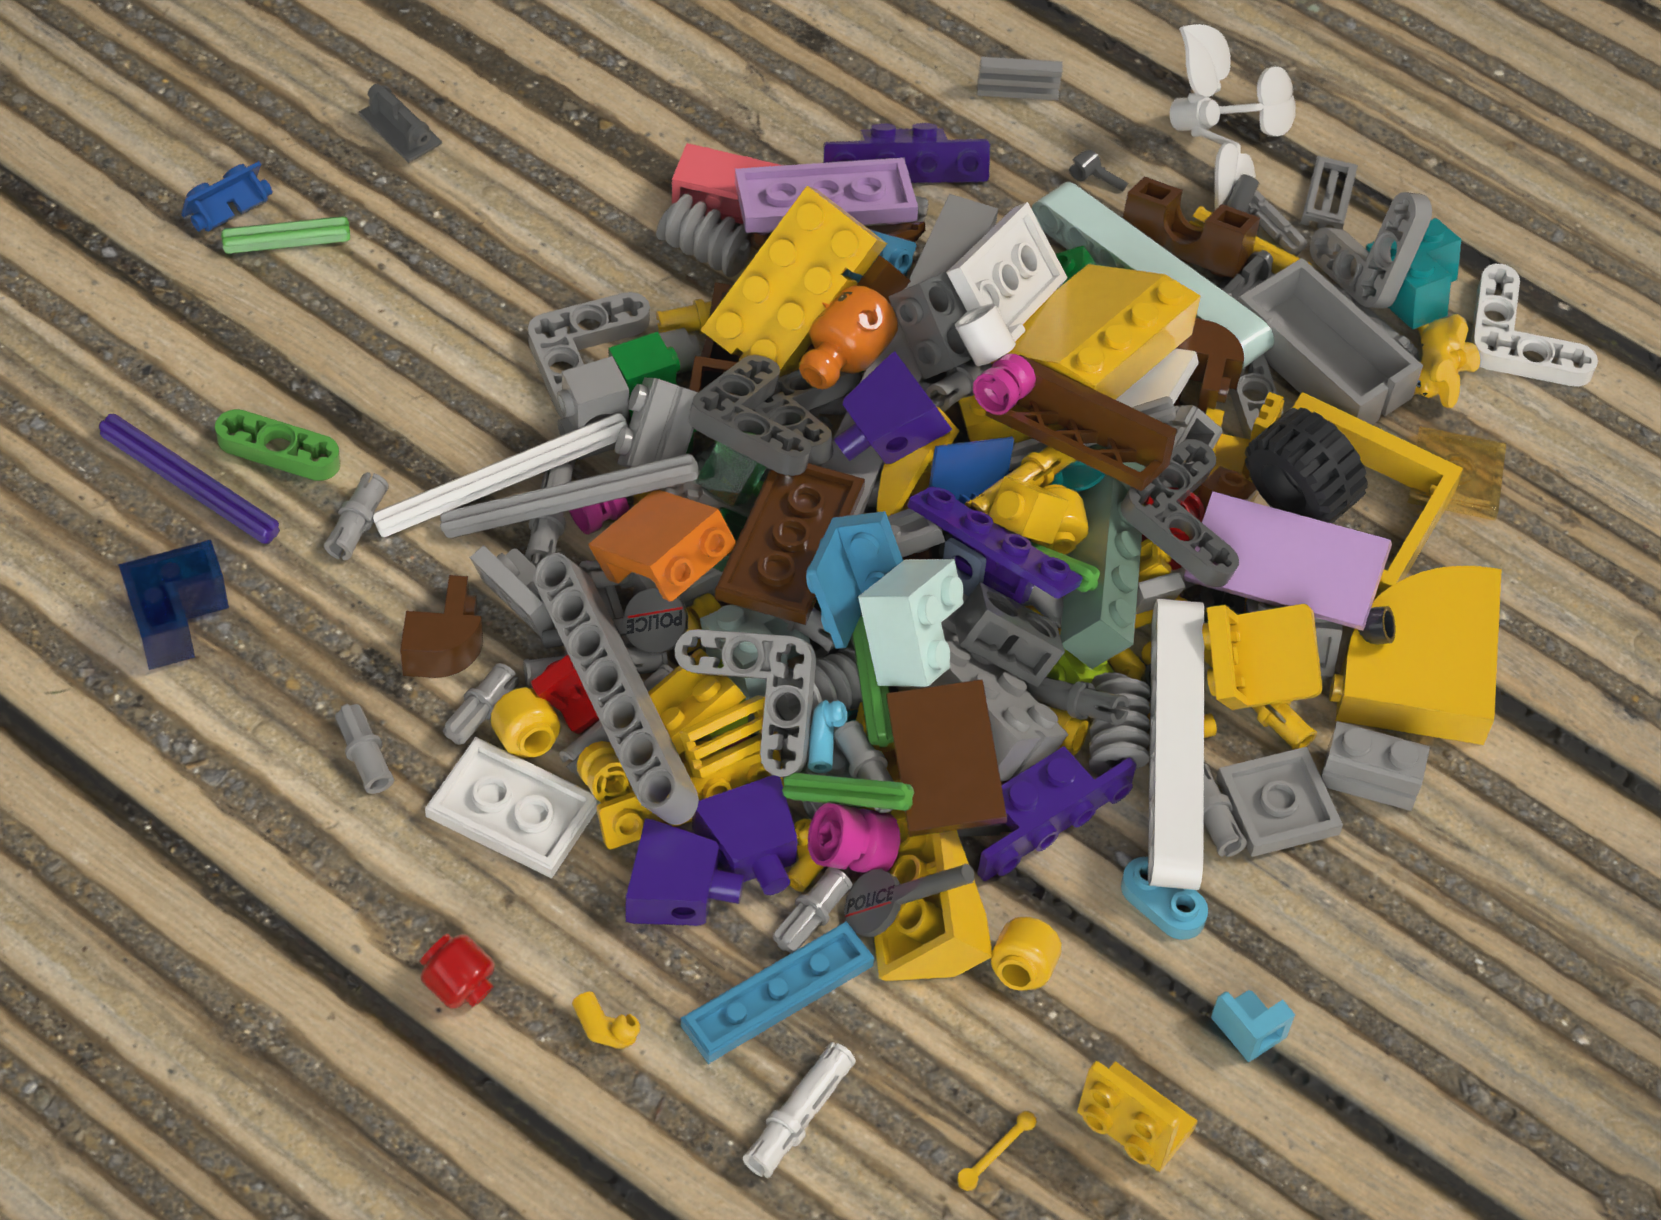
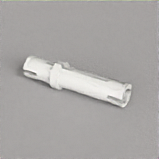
M834 1042L829 1043L818 1061L795 1088L786 1103L779 1110H774L766 1119L767 1127L743 1156L744 1163L752 1172L762 1177L764 1175L765 1178H769L787 1151L792 1146H797L805 1137L804 1130L809 1122L818 1113L836 1089V1086L856 1062L855 1057L846 1047L838 1043L835 1045Z

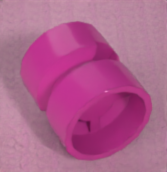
M826 803L815 812L810 823L808 849L812 860L817 865L845 870L849 867L851 870L864 873L876 869H882L887 872L894 864L898 855L900 829L897 820L890 813H879L875 810L863 808L858 810V808Z

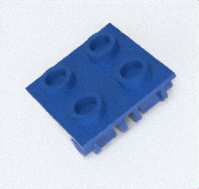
M1005 437L935 446L929 487L933 486L948 490L955 496L956 500L965 505L967 501L974 499L998 480L1009 474L1014 438Z

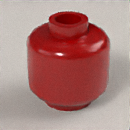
M448 933L445 934L419 961L424 966L421 972L422 983L449 1009L459 1008L466 1002L474 1008L494 988V985L489 981L495 969L493 959L466 934L457 935L453 938Z

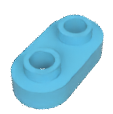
M1139 857L1127 864L1121 881V890L1128 902L1172 938L1187 940L1196 937L1202 932L1208 916V905L1196 890L1149 886L1148 881L1140 876L1148 875V857ZM1185 905L1191 909V912H1182L1176 906Z

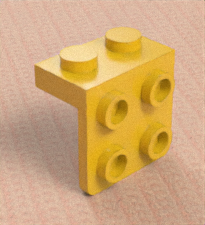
M1299 604L1239 615L1226 605L1207 608L1208 622L1203 623L1202 633L1205 647L1212 653L1213 668H1209L1207 671V681L1210 693L1213 697L1216 696V700L1229 709L1236 710L1313 698L1320 695L1322 692V679L1315 618L1312 608L1306 604Z

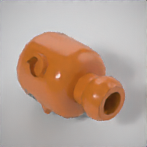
M854 285L844 289L830 304L822 302L825 310L815 319L809 330L810 339L815 349L806 352L799 364L802 377L810 385L821 390L828 389L837 383L840 371L855 374L868 369L892 342L898 331V318L892 305L877 291L869 287Z

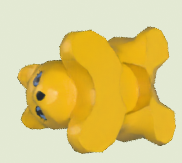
M1453 314L1445 319H1436L1417 328L1421 337L1423 356L1420 363L1423 365L1414 395L1418 394L1427 398L1439 395L1442 406L1450 409L1455 406L1460 394V375L1458 373L1462 371L1475 372L1480 365L1478 348L1471 342H1465L1468 333L1466 320L1458 314Z

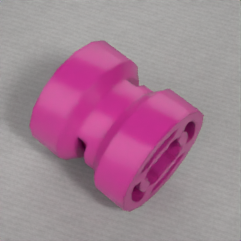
M1006 354L994 362L991 368L985 370L976 378L973 384L975 399L987 412L1002 415L1014 407L1018 400L1024 398L1032 391L1036 382L1035 373L1030 363L1017 354Z
M626 497L569 510L578 528L583 533L589 535L599 530L604 521L619 519L629 510V505Z

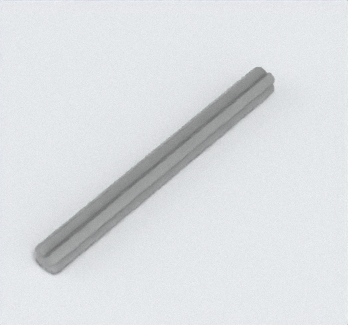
M685 454L446 511L440 516V527L447 538H455L695 481L698 478V464L693 455Z

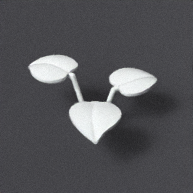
M1200 24L1186 25L1180 27L1179 30L1185 44L1187 75L1194 93H1189L1188 98H1177L1172 102L1170 121L1177 131H1191L1193 137L1201 136L1221 144L1215 161L1216 210L1221 204L1227 206L1240 175L1246 174L1255 178V170L1251 157L1248 154H1240L1241 146L1239 143L1212 133L1208 129L1218 123L1220 114L1260 111V128L1263 133L1268 136H1281L1291 128L1295 118L1296 106L1294 96L1292 95L1293 86L1289 75L1283 68L1269 67L1261 73L1257 83L1259 103L1219 107L1217 102L1209 97L1220 91V80L1226 78L1230 71V52L1227 41L1218 30L1211 26Z

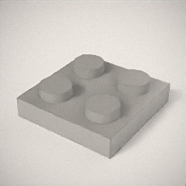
M1307 747L1219 768L1216 779L1223 795H1227L1233 805L1231 813L1242 835L1247 840L1246 847L1251 857L1340 835L1343 827L1342 821Z

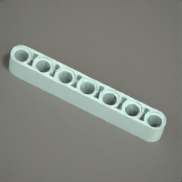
M1065 182L1033 204L1032 211L1043 232L1069 250L1084 245L1097 265L1166 274L1199 294L1201 298L1196 318L1218 323L1237 337L1244 351L1242 369L1273 347L1274 335L1263 319L1077 185Z

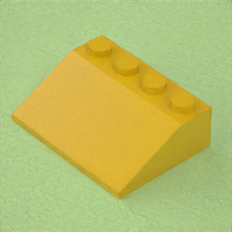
M1088 264L1059 287L1023 323L1026 331L1015 341L1016 346L1007 354L1023 355L1116 400L1192 335L1201 296L1166 274Z

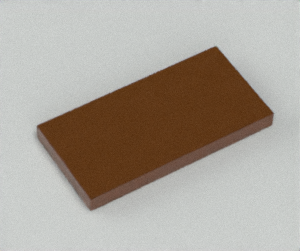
M808 463L804 473L794 476L783 475L770 469L715 588V600L806 625L817 600L816 595L811 593L807 586V568L811 565L819 548L820 540L824 537L832 518L854 515L864 491L865 479Z

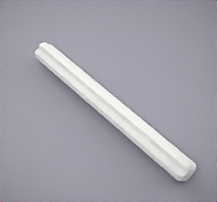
M621 413L613 414L376 511L373 514L374 523L379 534L382 537H388L439 516L446 511H451L614 444L623 427L629 428Z

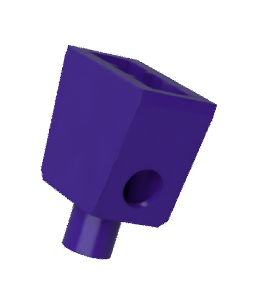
M894 351L844 398L842 405L855 424L834 438V441L849 461L872 446L885 464H892L950 432L952 428Z
M775 775L702 799L698 802V808L692 816V829L694 833L714 840L720 845L719 868L725 872L745 875L744 882L757 878L765 895H775L789 886L790 879L784 868L796 862L798 843L787 799L782 793L783 785L781 778Z
M645 818L626 894V922L632 924L701 926L707 921L711 899L735 904L740 903L745 875L718 870L720 845L716 841L653 819Z

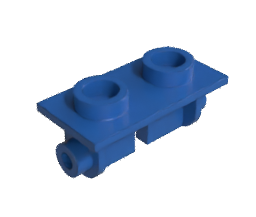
M260 161L248 167L244 164L237 165L227 171L223 179L210 186L206 182L191 189L187 193V198L184 202L181 213L183 218L193 213L194 215L190 219L194 228L198 232L203 229L209 232L234 218L235 215L228 206V203L233 202L240 214H243L267 202V197L273 192L266 179L259 181L257 178L261 167Z

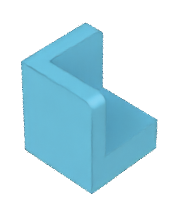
M1251 990L1244 992L1235 999L1226 991L1217 997L1211 1019L1243 1057L1250 1062L1287 1038L1296 1014L1283 1000L1268 1009Z

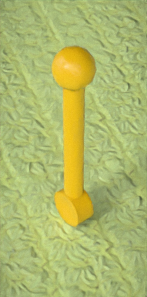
M1023 1111L1019 1113L1016 1120L1017 1124L972 1168H964L959 1172L957 1182L961 1189L965 1191L975 1189L978 1184V1176L1023 1131H1030L1035 1127L1037 1120L1032 1112Z

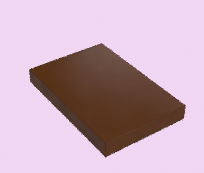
M983 679L887 693V705L899 779L901 783L910 784L914 789L913 805L905 811L909 837L1007 822Z

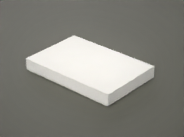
M475 737L426 806L425 813L427 818L552 879L597 812L596 807L601 802L596 800L591 792Z

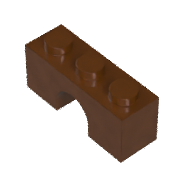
M1144 176L1128 191L1123 219L1182 262L1192 263L1209 269L1212 274L1219 277L1234 278L1247 266L1248 258L1253 252L1260 217L1221 204L1205 220L1204 228L1190 224L1181 212L1182 189Z

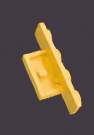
M697 741L695 742L696 747L708 741ZM719 749L701 758V762L723 752L724 750ZM685 750L679 754L697 791L699 801L772 776L761 762L760 751L704 778L693 777ZM774 750L772 754L773 759L781 761L779 750ZM780 777L782 785L784 787V779L783 777ZM634 792L600 803L596 807L604 844L608 849H614L640 840L645 818L673 827L692 821L691 817L687 822L680 825L667 823L642 806Z

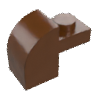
M1196 318L1192 335L1181 343L1177 349L1196 351L1199 363L1189 380L1202 383L1197 408L1206 414L1207 408L1215 409L1217 402L1226 403L1229 389L1237 390L1244 363V351L1240 341L1230 330L1218 323Z
M449 575L444 613L406 611L400 648L403 676L448 677L465 670L479 656L483 646L482 616H476L477 595H469L468 576Z

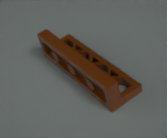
M1023 355L1019 356L1030 363L1035 373L1036 382L1032 391L1024 398L1018 400L1016 405L1029 410V412H1015L1010 409L1002 415H995L986 411V416L1140 491H1143L1170 465L1177 432L1176 428ZM1058 424L1067 430L1054 431L1045 425ZM1097 443L1106 449L1093 450L1084 444ZM1136 462L1146 468L1139 472L1123 463Z

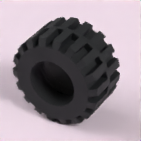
M1306 408L1289 409L1253 439L1245 450L1247 457L1245 463L1250 472L1249 476L1262 498L1272 508L1332 524L1366 494L1365 489L1368 488V481L1365 475L1367 473L1356 449L1333 423L1327 421L1322 415L1316 412L1312 413Z

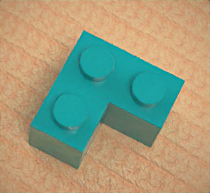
M1437 218L1430 220L1393 304L1388 307L1412 330L1431 323L1436 319L1448 316L1451 282L1458 280L1462 239ZM1396 241L1392 243L1390 249V257L1392 261L1395 259L1397 253ZM1374 242L1366 244V250L1370 252Z

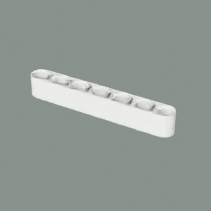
M1156 599L1153 608L1148 834L1149 886L1199 890L1202 880L1204 830V640L1202 626L1204 623V603Z

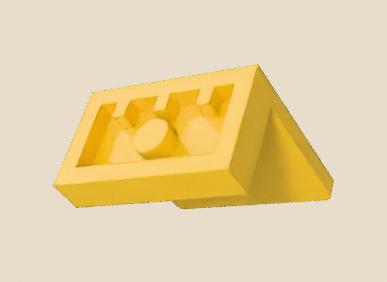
M1098 1061L1091 1065L1077 1110L1092 1130L1099 1134H1108L1124 1146L1126 1153L1133 1160L1142 1165L1149 1164L1159 1173L1195 1130L1198 1121L1116 1061L1109 1069Z

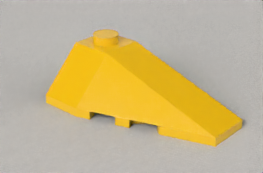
M891 811L900 829V846L898 855L889 873L896 876L900 884L968 864L957 830L909 837L905 811ZM975 881L902 904L894 922L884 932L874 937L878 975L884 981L956 977L993 957L987 915Z

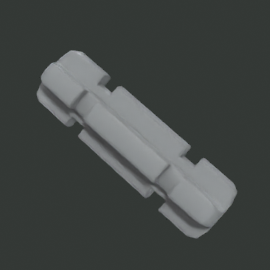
M1256 190L1249 205V214L1260 217V226L1273 240L1279 243L1284 251L1297 256L1306 248L1307 240Z

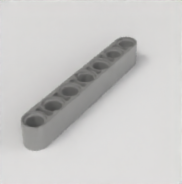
M551 553L543 557L534 570L533 579L535 586L638 801L642 806L667 823L680 825L687 822L698 808L699 798L697 791L592 578L563 554Z

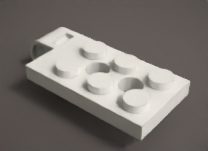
M1028 202L1014 207L946 272L967 310L955 323V328L975 365H986L1010 352L1016 346L1015 341L1026 331L1023 323L1068 278Z

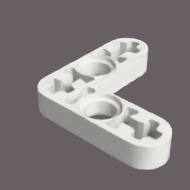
M1492 264L1486 267L1477 288L1471 343L1476 345L1480 354L1479 367L1568 386L1580 387L1589 383L1598 363L1595 352L1583 344L1514 331L1520 285L1519 275L1513 268L1504 264ZM1496 282L1500 283L1503 289L1501 296L1494 295ZM1496 311L1502 314L1506 320L1495 322L1488 319L1484 313ZM1488 345L1493 346L1494 351L1488 350ZM1511 349L1515 350L1513 356L1509 355ZM1535 351L1542 355L1544 361H1529L1525 358L1523 352ZM1553 358H1558L1556 364L1552 363ZM1573 362L1578 363L1579 368L1574 367Z

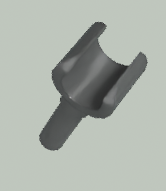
M1092 150L1083 151L1073 158L1075 164L1069 168L1070 174L1078 181H1084L1089 176L1094 175L1096 178L1102 179L1124 192L1128 185V182L1102 167L1099 156Z

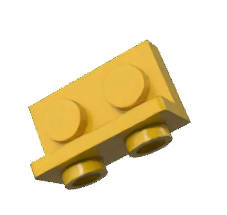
M698 649L690 657L695 658V665H699L701 657L709 656L702 649ZM680 665L648 691L678 754L685 750L680 731L739 704L746 698L738 686L727 676L697 674L686 671Z

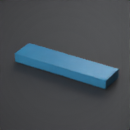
M846 921L681 1018V1027L709 1064L874 966L875 958Z

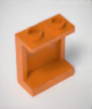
M658 489L646 495L593 539L588 546L609 581L619 584L634 572L652 579L663 599L674 601L734 549L736 541L718 508Z

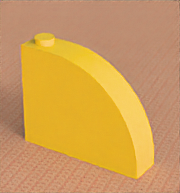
M1482 566L1435 568L1414 574L1393 584L1373 600L1371 608L1389 606L1395 618V639L1393 643L1371 644L1359 634L1358 629L1354 628L1340 674H1334L1332 677L1329 701L1337 702L1335 721L1484 745L1495 716L1502 569Z

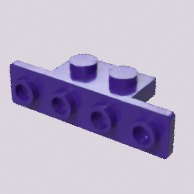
M885 123L874 124L871 126V129L861 130V141H835L823 144V163L904 158L911 183L986 182L989 180V141L987 139L948 140L943 128H937V125L932 123H917L912 126V129H896L895 125Z
M932 486L910 497L907 505L908 508L953 535L952 538L986 558L983 584L1020 604L1027 602L1034 585L1057 599L1080 587L1083 577L1072 571L1066 562L1055 557H1049L1031 546L1030 541L1025 537L1012 534L995 524L989 515L972 510L956 500L950 491ZM955 556L957 568L972 577V568L968 561L961 556Z
M1063 746L1001 785L1007 814V822L1005 824L1012 830V833L981 853L977 872L978 876L983 881H986L997 873L999 876L1008 874L1020 863L1022 857L1035 849L1038 852L1045 850L1055 842L1062 831L1072 825L1075 828L1084 825L1093 817L1096 810L1110 801L1111 804H1115L1121 801L1133 788L1132 781L1137 764L1131 758H1127L1094 780Z

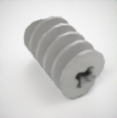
M684 194L661 217L657 226L656 237L658 240H666L671 247H680L686 255H694L699 262H708L712 269L722 270L725 276L734 277L744 267L751 251V244L747 239L749 233L745 232L744 224H741L733 232L735 226L734 218L726 217L719 225L721 218L719 210L712 209L706 215L707 205L702 201L696 203L691 209L693 198L689 194Z
M847 648L839 653H833L824 658L816 659L811 724L814 708L824 700H827L829 703L837 700L841 701L847 711L859 708L862 696L854 648ZM790 668L788 680L779 677L778 686L791 685L802 689L803 680H794V669ZM792 693L784 694L777 700L776 705L785 721L795 719L800 713L801 703L796 695Z
M1113 672L1096 675L1091 681L1096 690L1126 696L1129 701V707L1116 705L1115 709L1128 711L1125 721L1118 726L1110 724V722L1091 718V741L1089 743L1091 757L1089 758V768L1094 774L1101 776L1127 758H1131L1137 764L1136 769L1145 766L1149 762V752L1146 748L1149 746L1150 740L1146 732L1150 729V722L1146 716L1150 713V703L1147 701L1150 697V687L1145 682L1132 679L1121 673Z

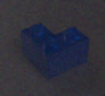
M207 540L118 564L126 600L148 669L152 670L195 658L187 620L229 608L223 574L212 541Z

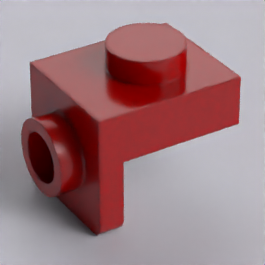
M569 655L549 664L542 674L531 681L537 696L548 701L553 707L561 711L570 730L574 733L580 734L599 720Z

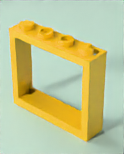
M1302 392L1292 408H1306L1312 413L1316 412L1322 415L1347 437L1359 454L1360 461L1364 466L1430 497L1388 571L1383 570L1374 597L1375 600L1390 586L1406 578L1454 496L1463 468ZM1258 491L1256 492L1255 496L1250 500V502H1254V500L1259 494Z

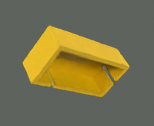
M806 186L701 328V331L730 354L741 356L739 361L751 355L764 356L776 362L780 367L779 377L789 374L797 366L799 359L812 343L809 330L815 319L825 310L822 302L830 304L844 289L858 284L851 277L842 274L848 268L851 272L864 276L887 243L819 190Z

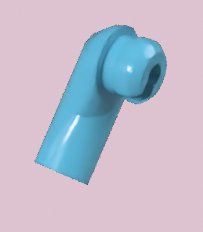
M824 700L814 708L809 738L808 768L815 773H827L833 768L834 727H841L847 721V710L841 701L837 700L829 703L827 700Z

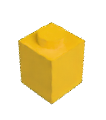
M1004 476L988 515L993 519L994 523L1018 535L1052 544L1070 501L1035 484Z

